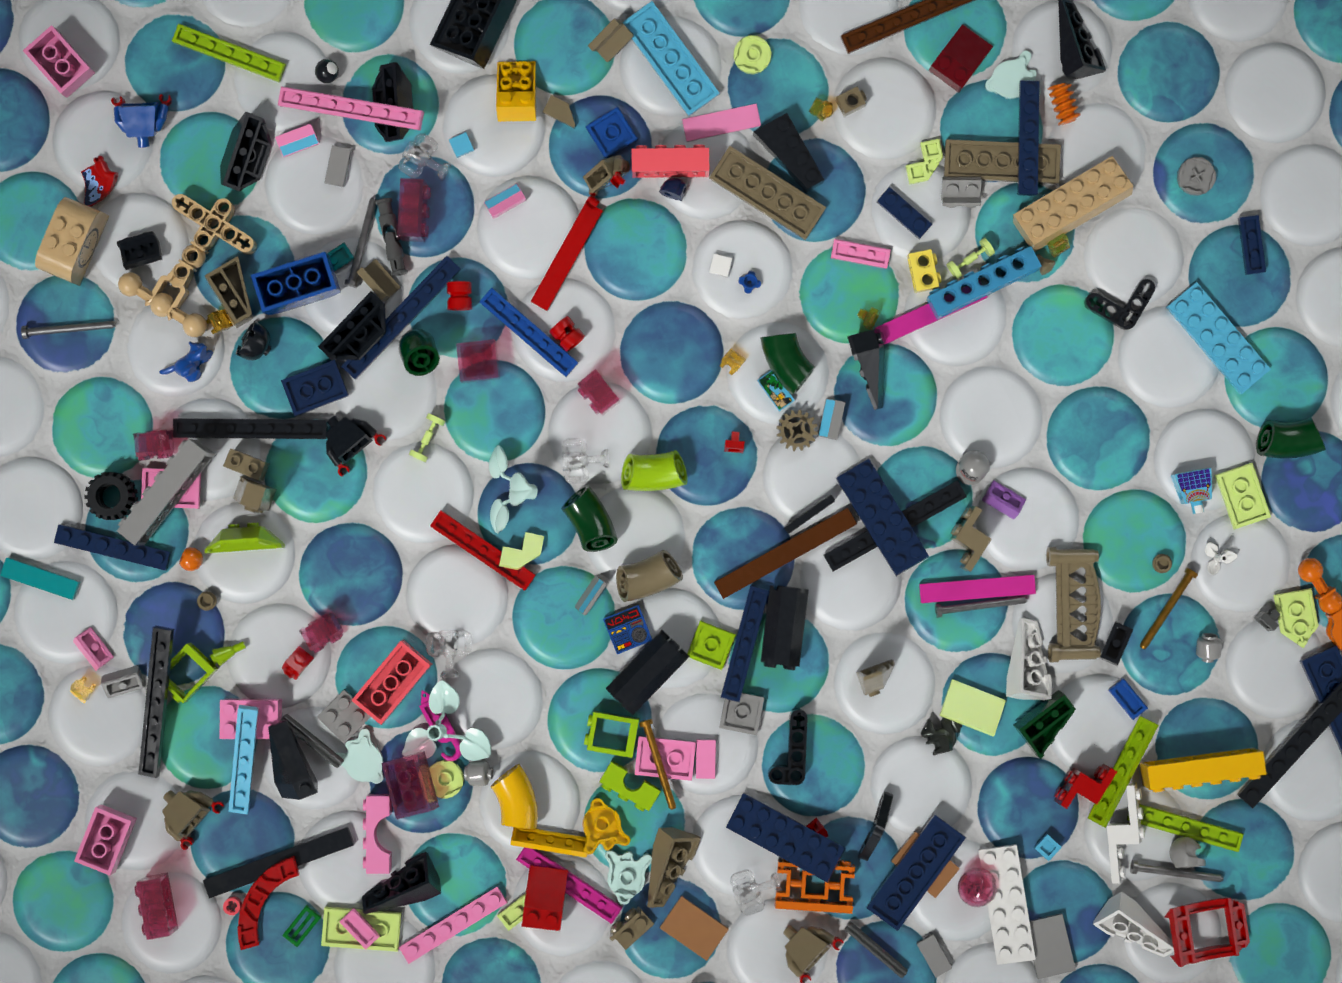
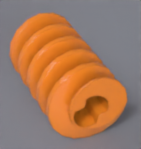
M1061 83L1047 88L1048 90H1054L1049 96L1055 98L1051 102L1052 105H1058L1054 108V112H1060L1056 119L1062 120L1058 123V126L1071 123L1081 115L1080 113H1074L1079 108L1078 106H1072V103L1076 101V98H1070L1074 91L1067 90L1072 84Z

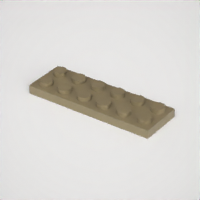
M946 139L944 177H981L982 181L1018 182V143ZM1039 144L1038 183H1059L1061 145Z
M731 146L728 147L709 177L710 180L804 240L807 239L826 209L824 205Z

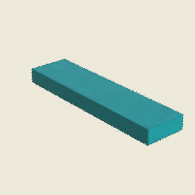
M8 557L5 559L0 574L2 577L71 600L75 599L80 581Z

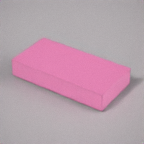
M696 739V778L715 779L716 740Z
M355 908L340 920L344 928L365 950L380 937V934Z

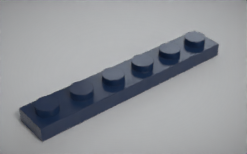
M1020 80L1017 195L1022 196L1038 195L1040 81Z
M58 524L54 540L56 544L165 571L168 568L171 556L170 551L146 545H134L130 541Z
M754 586L749 588L720 698L740 702L769 590Z

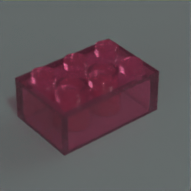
M400 178L397 236L401 241L425 242V237L429 235V226L426 224V218L430 216V207L427 205V199L431 197V188H429L424 179Z
M425 751L381 763L396 819L429 812L439 807Z
M168 872L145 876L136 882L135 894L136 897H139L140 901L138 911L139 915L143 917V935H146V939L150 940L173 934L178 930Z

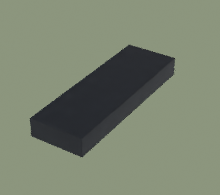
M829 495L785 526L784 530L788 534L835 502L834 497Z

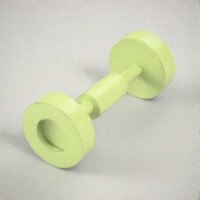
M986 238L979 241L982 249L968 255L958 266L953 261L946 264L955 279L958 280L962 277L959 269L964 265L968 266L978 259L981 253L985 252L989 257L995 254L992 245Z
M430 413L427 414L426 418L433 422L421 440L422 445L419 451L416 452L411 449L409 455L425 463L428 457L422 455L425 445L429 444L435 424L444 426L445 423L444 420Z

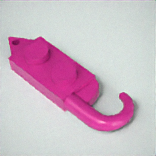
M422 690L421 705L419 707L429 726L436 724V720L440 718L441 713L435 714L431 711L429 707L430 694ZM445 713L441 724L446 727L447 734L456 735ZM442 738L438 740L441 743L451 741L455 747L456 752L453 756H447L444 752L441 753L445 760L455 761L460 758L461 742L459 739Z

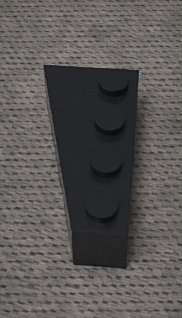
M787 113L753 131V137L764 146L805 192L823 184L825 179Z

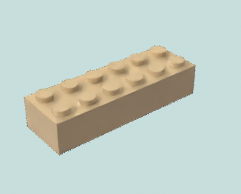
M1111 156L1013 214V224L1028 246H1032L1034 252L1131 196L1133 185L1114 157Z

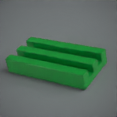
M306 905L282 936L298 947L322 916L317 914L314 909L312 910L309 905ZM307 911L309 915L294 934L289 936L290 931ZM311 917H315L314 921L310 924V926L299 938V940H294L295 937L299 934V932L303 929V927L307 924V922L311 919Z

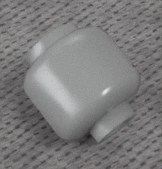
M1204 633L1197 639L1196 655L1202 658L1203 662L1212 663L1221 657L1222 640L1218 638V635Z
M470 761L464 768V779L471 786H485L489 783L490 779H493L494 771L493 768H490L487 761Z

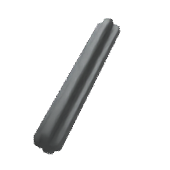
M286 714L281 718L280 721L287 719L293 733L335 768L342 765L344 762L343 758L290 715Z
M849 922L846 925V932L900 978L907 974L908 970L854 923Z

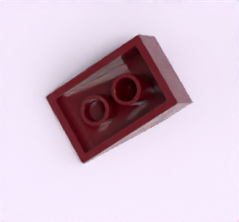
M962 24L928 71L959 93L993 46Z

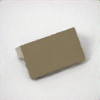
M614 18L588 47L592 51L598 52L606 62H610L634 37V34L620 19Z
M376 259L367 267H361L357 271L358 275L383 302L387 301L400 289V285Z

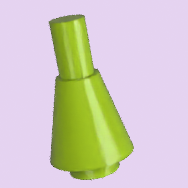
M242 641L233 646L212 649L213 653L210 654L214 665L219 664L221 666L234 656L235 653L246 647Z

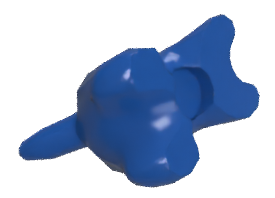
M189 341L191 347L189 353L180 358L174 365L160 370L159 373L167 375L176 372L178 375L186 378L188 382L197 381L202 374L199 368L200 365L210 360L213 351H206L207 346L203 343Z

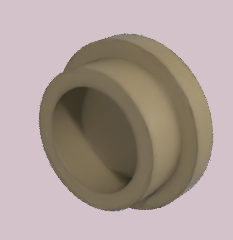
M1159 554L1154 557L1152 566L1156 572L1166 573L1171 569L1172 561L1169 556Z
M202 592L197 598V604L202 610H212L216 606L217 599L212 592Z

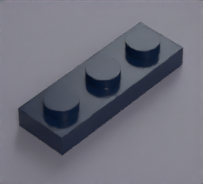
M890 187L877 200V203L918 239L932 226L931 222Z
M1259 215L1238 218L1245 275L1265 273L1266 265Z

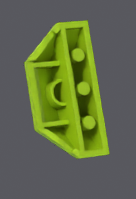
M247 523V527L240 528V524L228 525V529H222L204 550L205 553L274 549L285 548V544L265 526H259V523Z

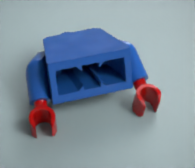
M163 94L159 96L160 105L159 102L126 103L121 96L120 102L117 103L113 97L111 102L115 106L114 121L121 131L126 133L127 137H137L139 148L149 147V137L155 136L162 129L167 119L168 106L172 103L171 96H168L167 101H163Z

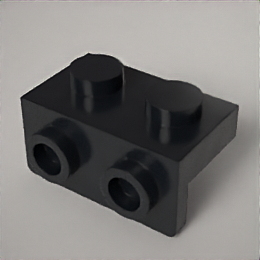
M153 231L117 241L125 270L163 260L159 240Z

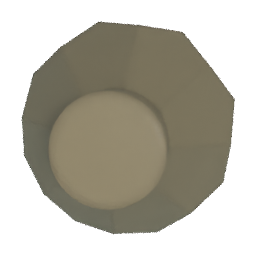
M1040 254L1037 255L1042 265L1039 269L1041 275L1049 273L1053 269L1055 261L1045 259Z

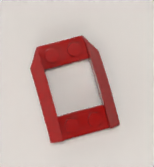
M1229 897L1171 908L1164 917L1169 918L1174 955L1170 957L1179 967L1215 958L1239 956L1241 949L1246 948L1250 943L1245 906L1243 903ZM1224 908L1230 944L1194 949L1189 915Z

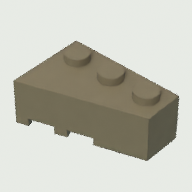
M238 256L205 275L207 283L236 328L253 319Z

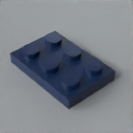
M336 360L281 380L295 417L349 396Z

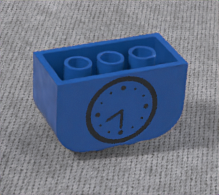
M326 252L251 275L261 310L267 315L286 312L330 298L341 292L330 256Z

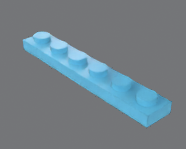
M239 705L228 812L247 815L249 812L259 707Z

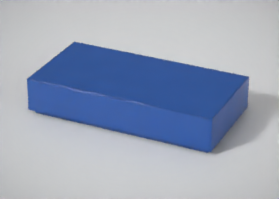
M1124 678L1108 689L1132 720L1148 709Z

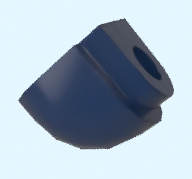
M670 178L662 184L659 192L665 197L682 201L687 189V183L683 182V179Z

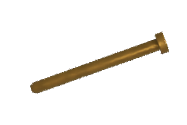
M1189 568L1185 569L1186 575L1140 643L1142 649H1146L1192 578L1196 579L1198 576L1196 572Z
M647 719L639 722V725L644 728L670 810L676 808V804L650 725L653 724L652 719Z

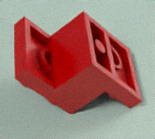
M1103 764L1094 772L1095 778L1093 780L1073 768L1072 771L1069 770L1065 775L1063 786L1058 787L1056 790L1054 801L1068 809L1075 795L1079 793L1097 805L1117 771Z

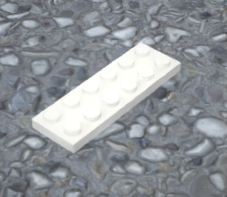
M1017 844L979 849L997 965L1036 960Z

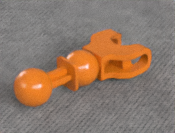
M1306 558L1300 562L1298 574L1302 580L1312 582L1318 594L1314 597L1318 599L1319 607L1326 613L1325 615L1328 619L1326 634L1333 645H1336L1342 651V596L1336 591L1335 587H1328L1323 580V566L1321 562L1315 558Z

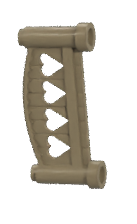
M1048 547L1046 550L1047 566H1056L1057 643H1049L1048 659L1050 663L1059 662V660L1100 658V647L1095 645L1101 616L1100 588L1094 568V563L1099 560L1098 550H1057L1056 547ZM1081 567L1086 571L1083 575L1086 581L1083 584L1069 576ZM1082 586L1086 589L1084 594L1086 601L1084 603L1070 596L1072 592ZM1080 606H1085L1086 612L1084 614L1086 615V620L1081 622L1071 616L1070 613ZM1081 625H1085L1087 628L1085 632L1087 638L1085 641L1077 639L1070 633Z

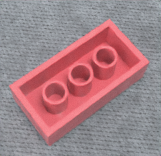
M638 145L636 149H632V177H709V148H705V145H694L693 148H686V145H675L674 148H666V145H656L655 148Z
M401 640L351 701L382 725L428 671L432 663L405 640Z

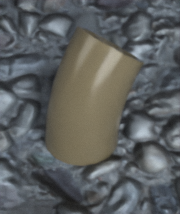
M661 550L642 561L619 566L616 573L617 590L623 602L654 595L683 580L679 565L665 550Z

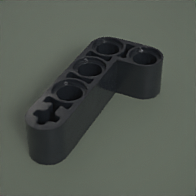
M793 709L789 715L787 765H773L768 770V777L774 784L800 785L805 779L807 715L802 709ZM797 713L803 716V719L799 721L800 727L803 726V729L798 728L796 719H793V716H797ZM795 732L803 734L801 741L795 742L792 739ZM793 752H801L802 758L799 761L792 760ZM780 770L782 772L781 778L773 779L771 776L772 772ZM793 771H800V779H791Z

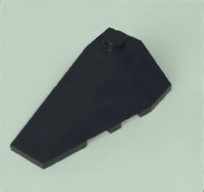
M1058 0L1060 60L1063 73L1066 77L1080 79L1105 72L1106 68L1098 48L1094 49L1090 39L1092 36L1090 32L1087 33L1082 27L1083 19L1073 0Z
M287 719L268 726L274 783L281 797L301 800L318 793V781Z
M424 852L410 858L405 862L406 866L398 872L396 870L392 872V877L387 881L378 883L362 896L363 913L368 914L423 902L441 894L440 878L429 854Z

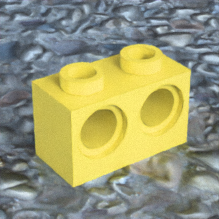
M931 249L908 254L907 260L914 293L938 288L939 283H941V276L935 269V265H937L936 254H932ZM925 257L928 261L927 266H921L918 263V258ZM927 275L931 278L932 282L930 285H925L922 282L923 276Z

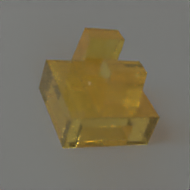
M1064 233L1047 244L1050 254L1054 258L1070 248L1068 237Z
M871 307L869 312L860 309L857 316L864 320L863 325L865 328L872 330L880 312Z
M224 309L207 315V324L211 323L214 328L211 330L212 334L233 327Z
M731 348L722 358L720 367L723 368L726 364L731 367L729 374L733 375L746 359Z
M85 676L76 680L70 688V692L83 703L90 698L96 687L94 684L90 687H85L84 683L87 681Z

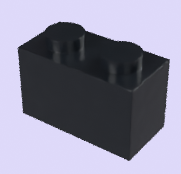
M1115 622L1100 659L1118 666L1133 629Z

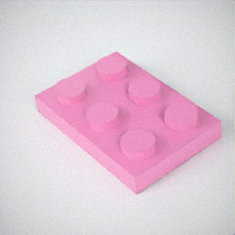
M142 468L141 499L143 498V491L148 486L151 487L154 484L155 476L159 471H164V469ZM201 473L174 508L200 509Z
M638 736L635 775L659 777L647 737ZM655 738L667 778L692 781L696 742Z

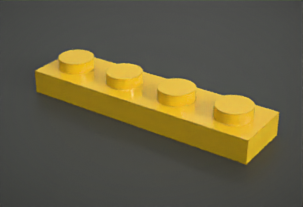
M513 828L510 845L587 857V854L583 851L586 837L540 829Z

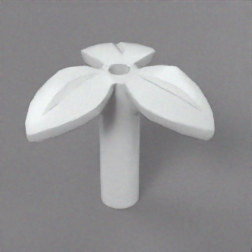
M1207 542L1205 546L1206 555L1213 557V560L1207 563L1208 572L1212 576L1219 572V562L1228 564L1233 562L1238 556L1231 550H1224L1218 554V547L1211 542Z

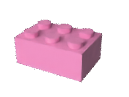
M52 25L23 50L54 87L66 98L95 74L93 69Z
M225 698L220 700V739H235L239 705L259 707L256 739H269L268 726L280 722L282 718V699Z
M102 804L95 807L74 862L107 875L115 873L137 818Z

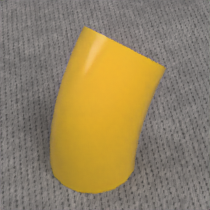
M517 764L491 785L500 805L501 825L537 829L538 813L535 794L527 774L521 765Z

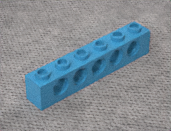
M1023 246L1015 250V254L1011 256L1007 254L1000 257L998 262L993 265L988 263L980 268L981 271L976 273L971 271L963 276L964 279L958 282L955 279L947 283L946 288L941 290L936 288L929 292L930 295L927 297V302L936 319L938 320L1039 271L1042 265L1032 246L1028 248ZM1019 261L1022 264V268H1015L1012 262ZM1001 269L1004 271L1005 276L999 277L995 271ZM985 278L988 284L981 285L978 279ZM968 286L971 292L965 294L961 291V287ZM946 294L952 295L953 298H954V301H952V302H947V301H945L944 295H946Z

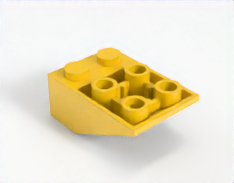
M535 61L497 62L496 110L498 122L536 121Z

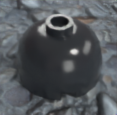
M255 321L251 323L241 339L242 347L239 345L237 347L236 355L252 361L260 359L262 355L267 356L272 347L269 345L270 334L268 330Z

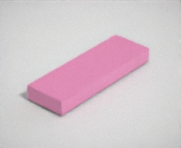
M834 239L831 259L887 269L891 250Z

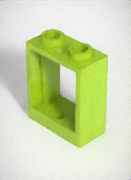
M191 642L187 643L173 657L170 671L188 654L206 674L187 694L169 679L168 690L172 693V698L178 703L188 702L219 669Z
M594 711L593 715L589 714L587 726H591L590 734L586 733L584 745H587V750L632 758L639 718ZM597 718L630 723L626 751L593 745Z

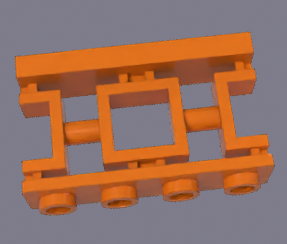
M783 858L782 860L778 859L777 873L786 874L785 891H776L775 909L853 914V896L844 895L845 878H855V865L851 864V861H840L835 870H845L848 872H840V882L827 883L824 881V894L805 893L806 875L812 874L802 869L801 880L791 879V868H784V866H797ZM790 887H801L800 897L808 898V900L782 897L790 896ZM831 889L839 890V901L846 902L820 901V899L828 900V892Z

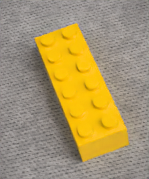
M1255 748L1139 763L1142 785L1149 790H1153V792H1162L1164 788L1172 787V790L1183 789V785L1201 787L1206 782H1210L1211 785L1222 784V780L1239 782L1244 777L1254 780L1260 779V775H1266L1264 753Z

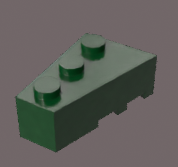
M1058 690L1051 695L1050 700L1043 701L1013 724V726L1034 754L1042 759L1045 755L1044 752L1054 742V738L1060 729H1063L1076 709L1066 695Z

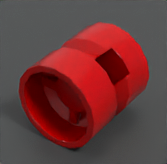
M447 282V294L451 296L447 301V310H472V298L468 297V295L472 294V282Z
M569 316L563 318L549 331L556 340L561 341L560 345L566 352H569L585 338V335L579 328H574L575 323Z

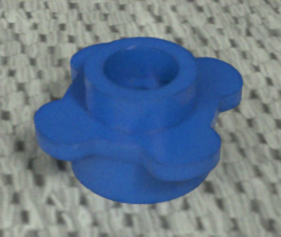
M749 271L747 275L740 277L738 280L747 294L761 286V281L757 280L753 271Z

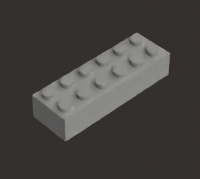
M184 440L179 445L178 453L168 459L166 462L168 466L164 471L161 470L154 478V484L151 487L148 486L143 491V498L140 502H135L130 509L132 512L129 516H125L119 522L117 532L132 544L145 545L214 457L215 454L198 440Z

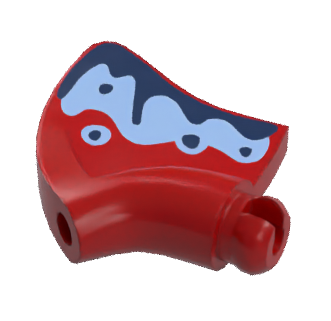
M103 156L95 157L93 159L95 164L81 171L85 181L84 205L89 207L107 197L118 179V173L109 169Z

